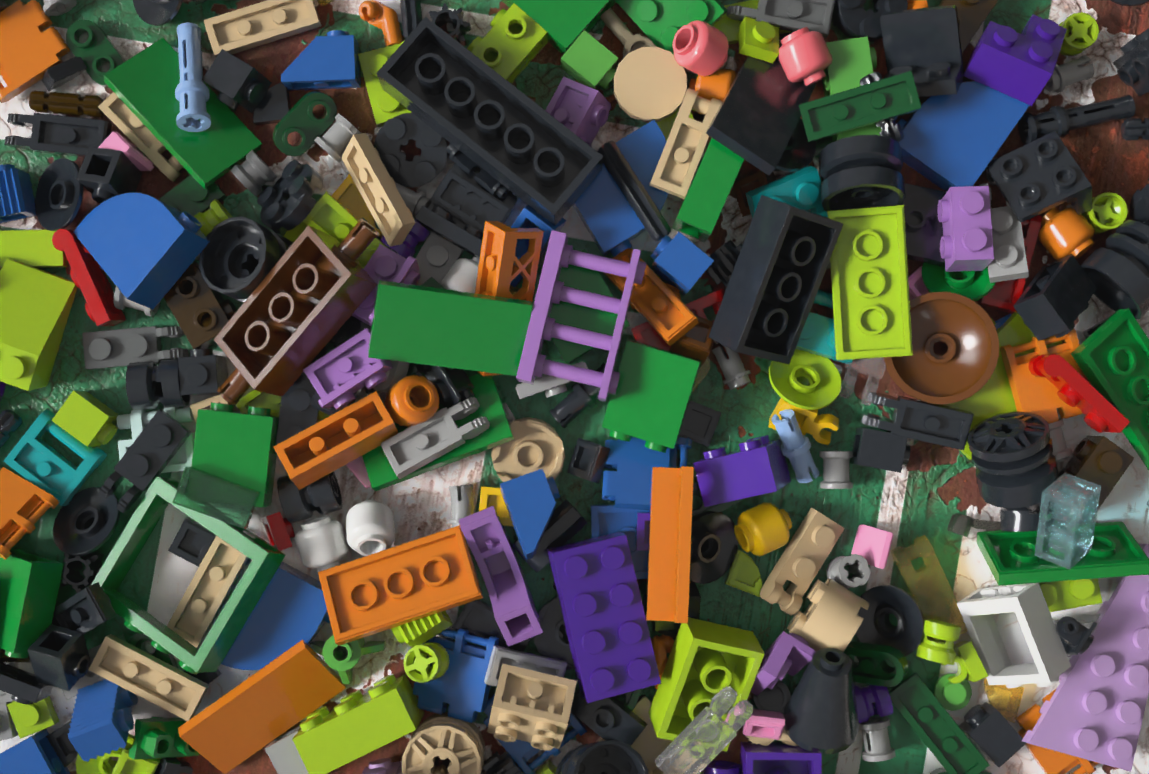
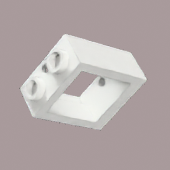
M1039 583L978 588L957 603L973 646L988 674L986 679L989 685H1006L1007 688H1017L1024 684L1036 683L1038 687H1047L1057 683L1059 676L1071 667L1060 636L1056 632L1055 623ZM1015 612L1035 663H1011L992 614Z

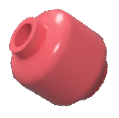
M700 20L692 21L682 26L674 36L672 44L674 58L680 66L700 76H709L725 64L729 49L728 39L722 31Z
M804 27L781 40L782 46L779 49L778 59L790 82L798 83L804 81L807 87L826 77L824 70L831 65L833 58L820 32L809 31L808 27Z

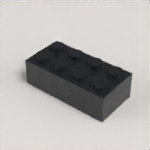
M761 195L709 338L735 352L789 365L844 224Z

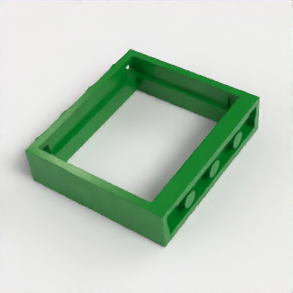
M156 476L91 585L99 582L103 591L109 596L115 613L125 619L124 625L136 633L145 634L151 638V645L157 650L174 655L180 660L179 665L184 670L196 675L200 672H217L286 555L211 503L188 500L189 488L177 480ZM169 503L252 560L199 649L118 591L119 586Z

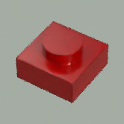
M280 511L261 518L272 546L279 551L293 546L290 540L295 537L293 526L286 517L282 518Z

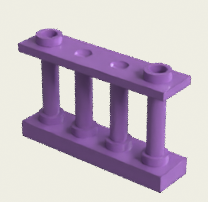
M552 230L516 379L519 382L533 385L535 376L542 378V375L545 374L600 387L598 398L600 401L606 402L608 393L616 394L620 373L615 372L614 367L634 283L642 284L646 262L640 261L641 250L633 249L630 263L573 250L572 245H567V233ZM570 264L626 277L622 299L564 286V282L558 281L561 268H568ZM560 301L618 314L613 336L555 323V319L550 318L553 303L560 304ZM551 338L608 350L609 354L604 373L547 360V356L541 354L544 340L551 341Z

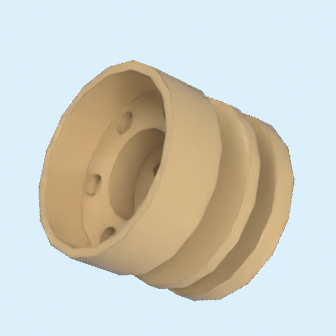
M448 712L442 713V715L434 714L427 717L418 725L402 756V774H481L485 759V742L480 729L474 723L448 717ZM438 756L441 760L447 758L450 760L448 768L444 764L439 766L435 764Z

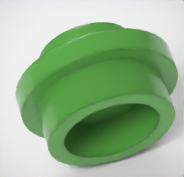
M956 673L942 675L934 686L935 697L945 709L950 711L964 708L972 696L971 685L966 678L960 683H950L947 678Z

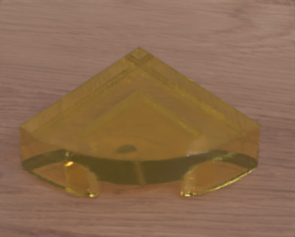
M985 677L984 691L990 705L996 708L1006 720L1016 723L1024 687L1007 688L1006 685H989Z

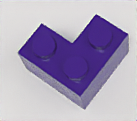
M1034 14L1030 17L1021 34L1009 26L990 21L970 55L963 76L1032 106L1054 72L1067 29L1050 19H1043Z
M764 435L739 443L740 450L726 453L725 447L704 451V459L693 463L704 507L776 492L790 483L791 478L786 458L781 451V439L770 441L769 435Z

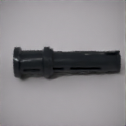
M1124 95L1123 97L1069 109L1057 105L1049 108L1047 112L1032 115L1029 112H1025L1018 121L1019 135L1025 145L1053 131H1056L1058 136L1063 138L1071 130L1132 118L1136 111L1135 102L1131 95Z

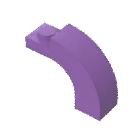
M494 506L459 519L460 528L475 557L487 587L495 620L507 645L511 646L543 633L523 570L515 550L511 546L512 543L507 531L502 526Z

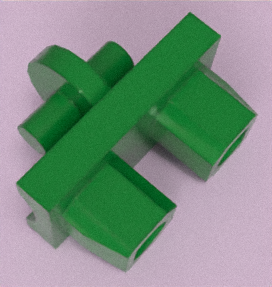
M161 716L136 719L135 740L128 755L130 758L138 760L198 756L199 753L179 736L178 728L186 723V720L180 717L163 718Z

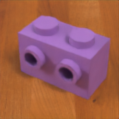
M989 186L950 187L944 197L939 200L937 209L938 220L942 222L943 236L940 240V254L942 259L945 258V271H983L994 260Z

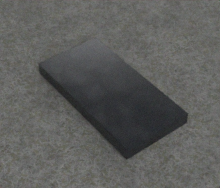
M747 56L706 134L767 175H770L775 170L801 117L799 105L809 101L817 82L807 87L804 81L798 83L790 82L778 57L772 64Z

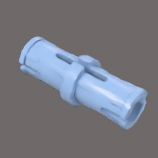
M791 409L782 410L779 412L782 420L779 419L777 414L773 415L771 420L782 442V454L789 458L799 483L811 482L813 480L809 472L816 479L819 476V470L809 451L811 447L809 438L802 434L795 417V412Z

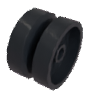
M857 135L832 142L820 151L818 158L819 174L823 179L820 188L821 204L826 212L903 204L906 192L905 180L900 173L903 168V157L899 142L879 135Z

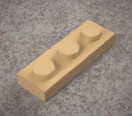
M266 0L203 20L213 53L216 57L222 49L230 54H235L322 26L314 0Z
M366 133L353 134L341 159L389 247L401 245L416 223L412 212L406 206L396 188L395 181L387 172L377 149L372 145Z
M216 536L167 627L194 647L198 648L201 646L245 566L248 557Z
M112 634L105 637L88 669L186 721L194 717L210 686Z

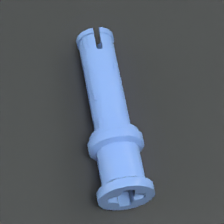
M186 22L177 27L180 83L175 89V98L179 101L180 113L177 115L176 121L177 126L184 131L200 132L211 126V117L207 113L206 102L210 94L208 87L202 80L201 28H198V25L195 23Z

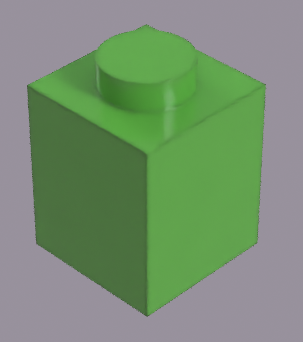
M584 30L561 57V68L583 85L599 90L601 87L607 90L614 82L619 58Z

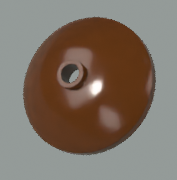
M933 292L912 299L910 301L913 356L884 357L891 378L905 393L926 403L950 404L974 395L991 378L998 362L999 338L992 319L976 302L956 293ZM943 341L948 345V352L943 356L936 355L933 350L935 343Z

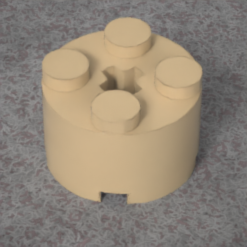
M831 578L827 579L825 583L818 579L807 595V598L811 601L804 613L798 611L791 619L787 629L790 633L804 638L808 642L809 647L816 652L824 648H834L843 652L863 621V618L857 615L860 607L868 610L869 602Z

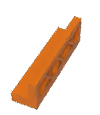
M485 221L475 293L532 302L544 231L538 228H511L499 221ZM517 239H529L528 251L518 260L515 256ZM520 273L523 277L522 287L512 296L509 292L510 283ZM477 371L483 376L504 375Z
M652 467L646 620L674 621L675 623L688 624L694 467Z

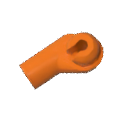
M655 635L651 642L661 680L668 661L667 653L671 652L674 639L670 636Z

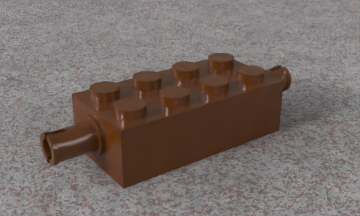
M359 219L355 227L341 243L334 236L309 225L305 228L214 338V341L236 367L222 386L217 389V392L222 394L221 397L224 400L236 405L250 386L256 391L281 397L288 391L304 372L303 369L310 365L378 285L360 266L358 260L371 242L379 236L374 227L365 220Z

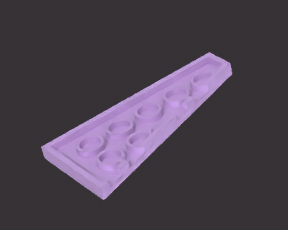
M1138 543L1149 558V544ZM1149 575L1118 577V586L1109 601H1104L1097 612L1100 616L1096 621V627L1091 633L1094 636L1093 642L1084 653L1071 656L1069 660L1071 667L1060 675L1059 686L1050 701L1045 700L1039 711L1041 713L1040 718L1033 730L1027 731L1022 739L1023 742L1131 772L1149 694Z

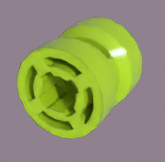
M1107 192L1093 197L1092 209L1082 215L1094 227L1095 234L1123 224L1127 218L1128 208L1121 196L1116 193Z
M924 618V639L918 646L916 656L937 663L954 665L956 652L953 647L954 642L960 637L961 627L948 622Z

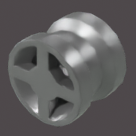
M253 150L246 155L245 162L241 165H235L230 169L236 178L256 197L262 192V186L266 182H273L278 177Z

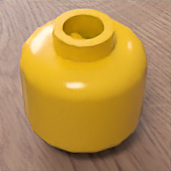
M764 502L742 512L738 517L734 532L739 545L745 552H751L760 557L788 543L790 537L789 529L792 528V522L784 509H779L772 503Z

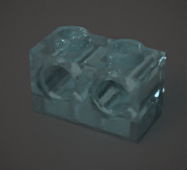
M1064 473L1042 491L1035 556L1070 570L1092 550L1101 490L1100 485Z

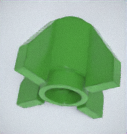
M334 635L327 641H312L310 647L317 654L322 655L325 662L332 669L338 671L343 684H351L353 667L360 661L363 655L384 651L385 641L366 642L364 638L340 645L348 650V655H344V651L338 648Z

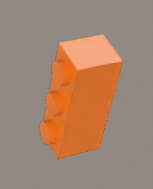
M375 391L275 445L274 449L290 479L300 490L381 446L382 442L398 434V430L378 393Z

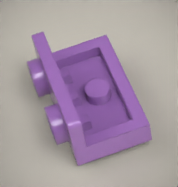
M364 329L303 369L321 398L318 402L322 408L334 407L336 410H339L356 399L354 393L364 386L367 389H372L388 378L385 373L393 368L391 362L384 359L368 358L370 329Z

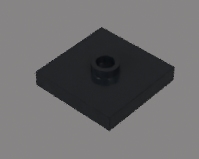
M905 183L906 198L902 205H904L907 259L941 266L945 262V258L942 259L940 254V240L943 236L942 222L938 220L937 209L939 200L944 197L946 192Z

